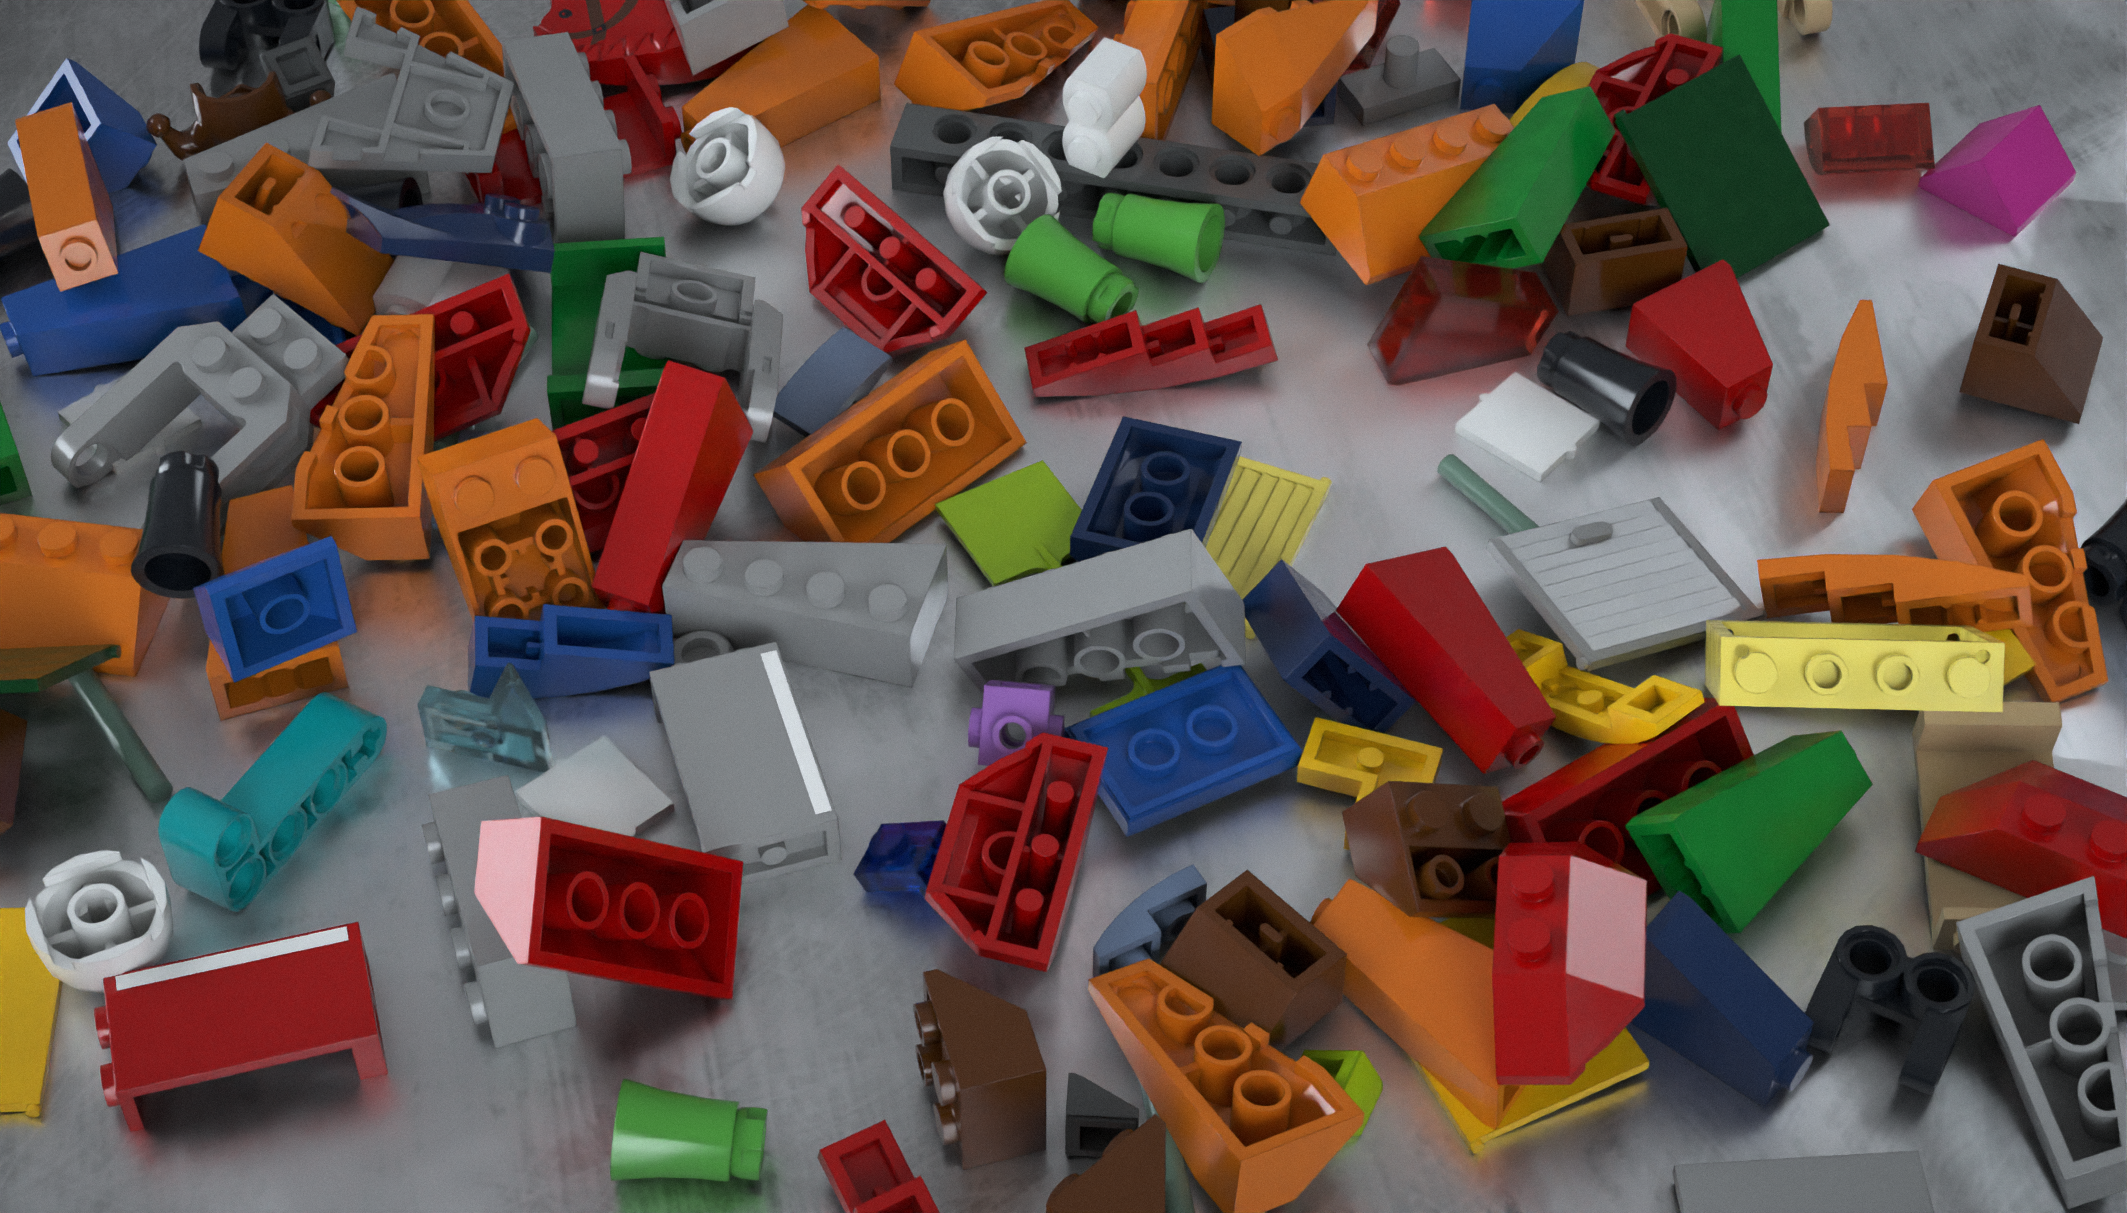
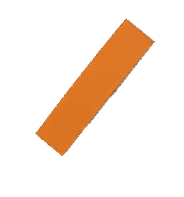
M1872 300L1859 301L1841 337L1819 422L1815 465L1819 512L1844 513L1855 469H1861L1871 427L1877 426L1888 386Z
M1820 554L1757 560L1759 582L1767 618L1830 611L1832 623L1888 624L1898 622V624L1970 625L1982 632L2033 626L2030 584L2027 575L1958 561L1901 555Z

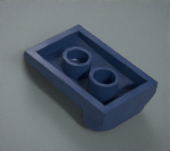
M331 188L330 193L340 201L347 213L346 233L380 253L551 273L555 249L550 231V223L539 217V208L520 204L521 200L518 198L488 193L485 196V203H472V205L455 203L426 204L393 210L359 199L336 188Z
M1123 416L1070 536V556L1077 562L1107 552L1117 551L1188 529L1194 531L1206 548L1241 455L1242 442Z

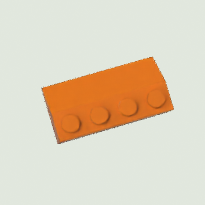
M1130 0L1127 4L1124 16V33H1116L1113 40L1140 50L1145 60L1147 79L1145 87L1139 96L1144 106L1146 121L1144 131L1140 137L1163 141L1167 138L1201 49L1203 9L1208 8V0Z
M1495 104L1323 154L1299 203L1365 285L1433 264L1434 261L1420 240L1419 235L1515 127Z
M965 339L930 351L757 471L753 476L784 526L804 542L890 543L933 512L936 503L955 496L1027 442Z
M0 513V649L120 645V658H112L93 667V670L98 673L136 677L170 600L169 597L157 595L144 589L132 576L131 565L143 529Z

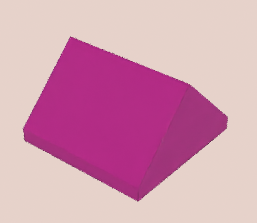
M2040 105L1979 123L1920 177L1918 187L2016 237L2074 181L2076 171Z

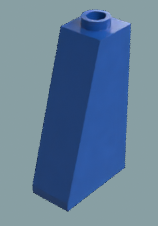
M206 224L117 255L118 274L61 292L55 279H51L1 297L10 321L0 324V331L11 357L14 358L24 354L32 375L40 376L143 359L177 327L220 322L232 332L247 318V315L227 268L198 251L207 228Z

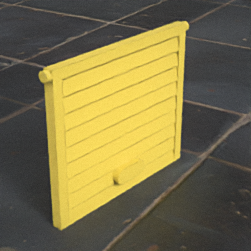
M1241 456L1239 457L1206 550L1242 600L1281 559L1292 567L1329 493L1332 484L1329 478L1322 477L1318 480ZM1245 618V637L1254 639L1256 634Z

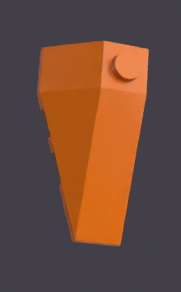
M434 314L372 315L344 370L346 379L333 405L326 406L319 420L321 429L310 452L304 451L296 466L291 521L294 528L320 540L332 536L338 548L366 561L430 559L431 519L433 512L416 457L434 452Z
M2045 440L2036 441L1933 480L1914 505L1912 511L1939 560L1958 561L2027 575L2029 578L2033 626L2010 630L2036 663L2032 670L2024 674V676L2044 702H2062L2105 685L2108 682V675L2095 608L2089 605L2083 574L2087 569L2084 548H2078L2073 517L2077 514L2074 494Z

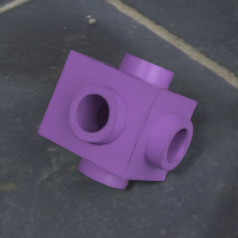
M990 680L984 685L982 708L971 709L968 729V747L979 748L978 765L989 766L997 760L1025 748L1026 742L1042 732L1064 737L1065 716L1053 715L1056 685ZM1008 723L1021 725L1025 731L1026 738L1024 740L1013 738L1008 731Z

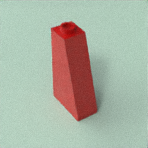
M670 360L667 361L591 585L606 609L666 614L662 585L683 540H705L754 432L726 378Z
M1445 546L1365 564L1335 611L1483 774L1510 766L1514 769H1520L1535 759L1544 747V741L1541 738L1555 720L1556 715L1455 556Z

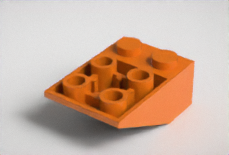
M266 142L218 197L198 251L218 261L223 267L237 271L269 288L279 297L291 300L325 318L330 324L358 336L367 326L371 316L376 314L373 296L394 263V259L389 254L380 253L346 233L347 213L340 201L330 193L332 186L319 170L308 166V164Z
M538 418L416 457L434 518L473 621L475 616L540 621L543 604L605 609L604 604L591 587L595 571L557 437Z

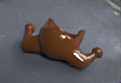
M272 71L269 72L267 80L259 88L239 84L219 98L206 96L199 83L190 84L196 120L189 128L182 131L172 128L170 119L161 113L152 115L147 120L146 127L149 134L160 137L172 154L183 161V159L297 112L287 107L280 81L276 72ZM317 90L309 97L310 107L333 97L325 90Z

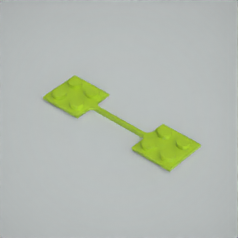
M1043 460L935 504L936 511L992 586L1009 583L1034 573H1042L1049 569L1063 567L1062 564L1072 557L1070 556V536L1082 511ZM1202 663L1191 666V671L1178 672L1163 679H1151L1145 676L1140 667L1125 668V673L1134 684L1132 691L1119 699L1091 710L1089 717L1207 671Z

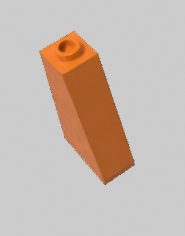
M808 4L788 20L789 27L764 39L682 106L684 132L681 133V143L684 151L687 154L690 146L696 140L689 135L696 124L711 113L728 107L738 108L745 114L752 115L758 119L778 140L781 148L881 99L879 56L825 9L816 8Z
M72 102L15 119L37 236L59 291H65L118 274L113 205Z
M292 484L229 500L222 549L224 575L309 544L306 533L294 528L292 525L291 515L294 494ZM211 640L209 643L206 672L220 721L313 697L323 692L328 693L349 687L338 641H334L235 683Z
M1349 878L1333 900L1325 898L1318 905L1310 921L1313 926L1347 953L1343 994L1416 1062L1418 1061L1483 1124L1496 1130L1527 1085H1497L1492 987L1493 949L1428 917H1409L1376 891Z

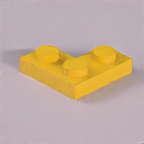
M1315 717L1298 764L1297 782L1357 797L1356 802H1358L1388 781L1436 783L1442 764L1444 748ZM1345 831L1344 849L1350 850Z

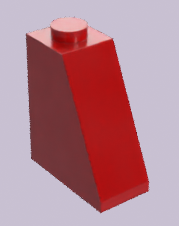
M1724 259L1633 303L1625 347L1643 362L1672 370L1677 379L1676 393L1717 430L1740 419L1751 418L1764 407L1768 396L1767 390L1773 363L1733 269Z

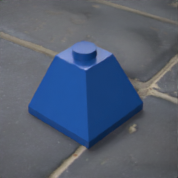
M1472 0L1460 109L1475 110L1495 104L1502 113L1514 114L1544 82L1560 70L1575 64L1584 0Z
M66 58L27 115L72 102L108 194L127 188L138 171L148 164L157 143L153 136L148 133L146 123L139 111L76 61ZM16 130L7 144L27 182Z
M332 536L259 561L193 588L205 631L234 683L357 632L337 545Z

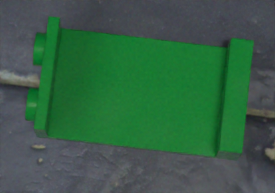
M664 237L553 243L555 251L552 271L550 273L552 285V375L547 376V396L553 430L610 410L582 404L594 332L606 277L610 274L628 270L636 272L640 252L666 257ZM626 346L618 379L619 387L614 408L656 393L664 367L668 360L672 361V358H647L636 352L635 348Z

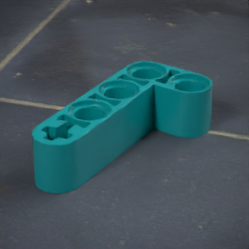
M327 692L320 693L303 708L221 800L191 787L178 791L165 806L158 826L159 839L174 882L230 911L238 912L245 909L376 760L386 740L387 723L385 719Z

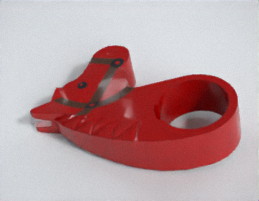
M550 0V11L543 17L541 24L533 26L534 36L568 32L577 53L585 52L587 56L590 80H598L599 84L627 86L624 57L634 54L645 74L653 73L659 85H673L719 77L761 43L758 42L693 75L664 0Z

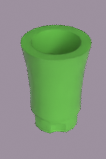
M1108 192L1100 200L1097 214L1093 220V241L1097 242L1099 248L1112 250L1117 256L1143 261L1171 270L1198 283H1204L1216 267L1220 256L1225 231V215L1220 204L1184 203L1154 199L1131 193L1123 196Z
M1050 214L1036 218L1025 228L1011 249L1004 271L1005 281L1008 285L1037 295L1066 310L1086 324H1096L1129 313L1138 298L1139 289L1134 286L1135 283L1132 280L1123 276L1122 270L1099 256L1074 237Z
M624 1078L619 1092L614 1122L610 1163L611 1181L643 1178H690L730 1182L731 1175L746 1180H759L764 1155L768 1110L757 1107L739 1108V1101L711 1099L667 1091Z

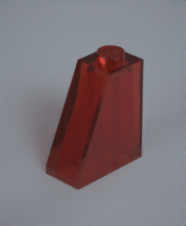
M1420 256L1367 346L1388 385L1399 386L1530 356L1559 311L1535 272Z

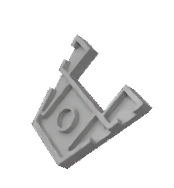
M356 7L346 38L344 56L399 69V77L383 129H376L321 115L310 148L308 166L327 169L492 173L511 102L514 82L451 51L444 58L418 45L419 35L403 27L396 34L376 24V14L364 8Z

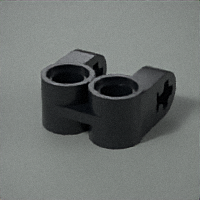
M215 0L200 31L199 56L202 65L205 68L235 70L246 50L267 48L278 40V47L310 35L324 59L335 37L328 0Z
M1873 925L1855 926L1846 930L1838 939L1807 1006L1805 1014L1814 1022L1807 1045L1830 1054L1847 1019L1857 1022H1873L1882 1017H1887L1891 1019L1893 1028L1901 1039L1911 1045L1899 1075L1898 1083L1932 1097L1960 1035L1974 996L1975 981L1972 972L1963 962L1951 955L1939 952L1923 953L1917 957L1910 958L1907 956L1903 943L1888 930Z

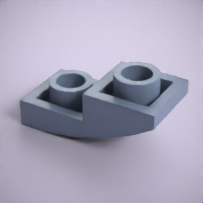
M842 327L807 359L778 393L773 417L801 435L808 437L847 410L851 404H855L867 396L893 362L892 356L845 327Z
M1194 864L1152 886L1130 903L1112 921L1093 947V978L1148 958L1160 964V944L1166 941L1174 942L1196 908L1206 901L1207 882Z

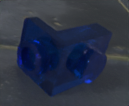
M944 820L881 824L871 838L869 847L853 875L866 892L919 890L925 898L928 882L947 824Z

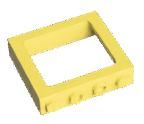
M1706 620L1705 685L1719 706L2003 712L2005 643L1970 625ZM1953 633L1956 635V641H1947L1948 635Z

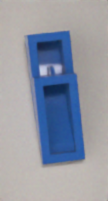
M543 604L540 621L475 616L468 645V698L505 700L555 698L599 692L650 679V671L671 667L675 664L672 615Z

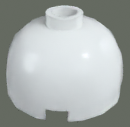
M733 107L715 111L696 124L689 133L696 140L690 146L686 155L678 150L673 160L670 176L673 197L691 213L710 223L736 226L750 222L767 210L776 199L782 186L785 162L778 140L754 116L745 114L738 108Z
M1004 136L990 137L968 149L948 174L943 192L946 215L955 233L974 249L990 255L1010 254L1021 233L1036 218L1050 214L1058 221L1060 211L1057 212L1059 205L1057 195L1062 192L1060 178L1050 159L1034 144L1024 140L1017 143L1009 139H1002Z
M101 850L77 855L52 868L42 879L45 888L37 895L34 904L31 898L28 900L25 907L26 932L31 945L53 977L81 991L104 993L103 978L155 966L161 962L174 932L171 899L166 883L152 863L141 858L142 866L135 861L123 860L120 851Z

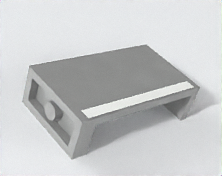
M777 642L752 648H741L731 653L688 663H678L671 667L649 672L655 716L658 723H664L698 831L702 852L743 861L742 885L842 860L838 816Z

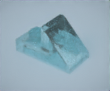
M508 662L490 698L480 697L465 690L452 691L427 685L417 704L427 747L544 773L553 767L554 761L547 722L512 663Z

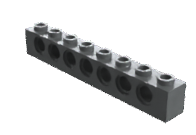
M906 103L890 145L892 189L944 197L943 192L948 174L962 155L972 146L990 137L1004 136L1002 139H1009L1017 143L1024 140L1034 144L1050 159L1061 182L1062 192L1057 195L1059 204L1057 212L1060 211L1061 215L1094 219L1100 200L1108 192L1123 196L1131 193L1154 199L1184 203L1220 204L1224 210V239L1336 256L1337 252L1335 246L1299 203L1319 163L1265 155L1258 156L1252 153L1140 137L1105 178L1069 165L1062 143L1063 132L1066 126Z

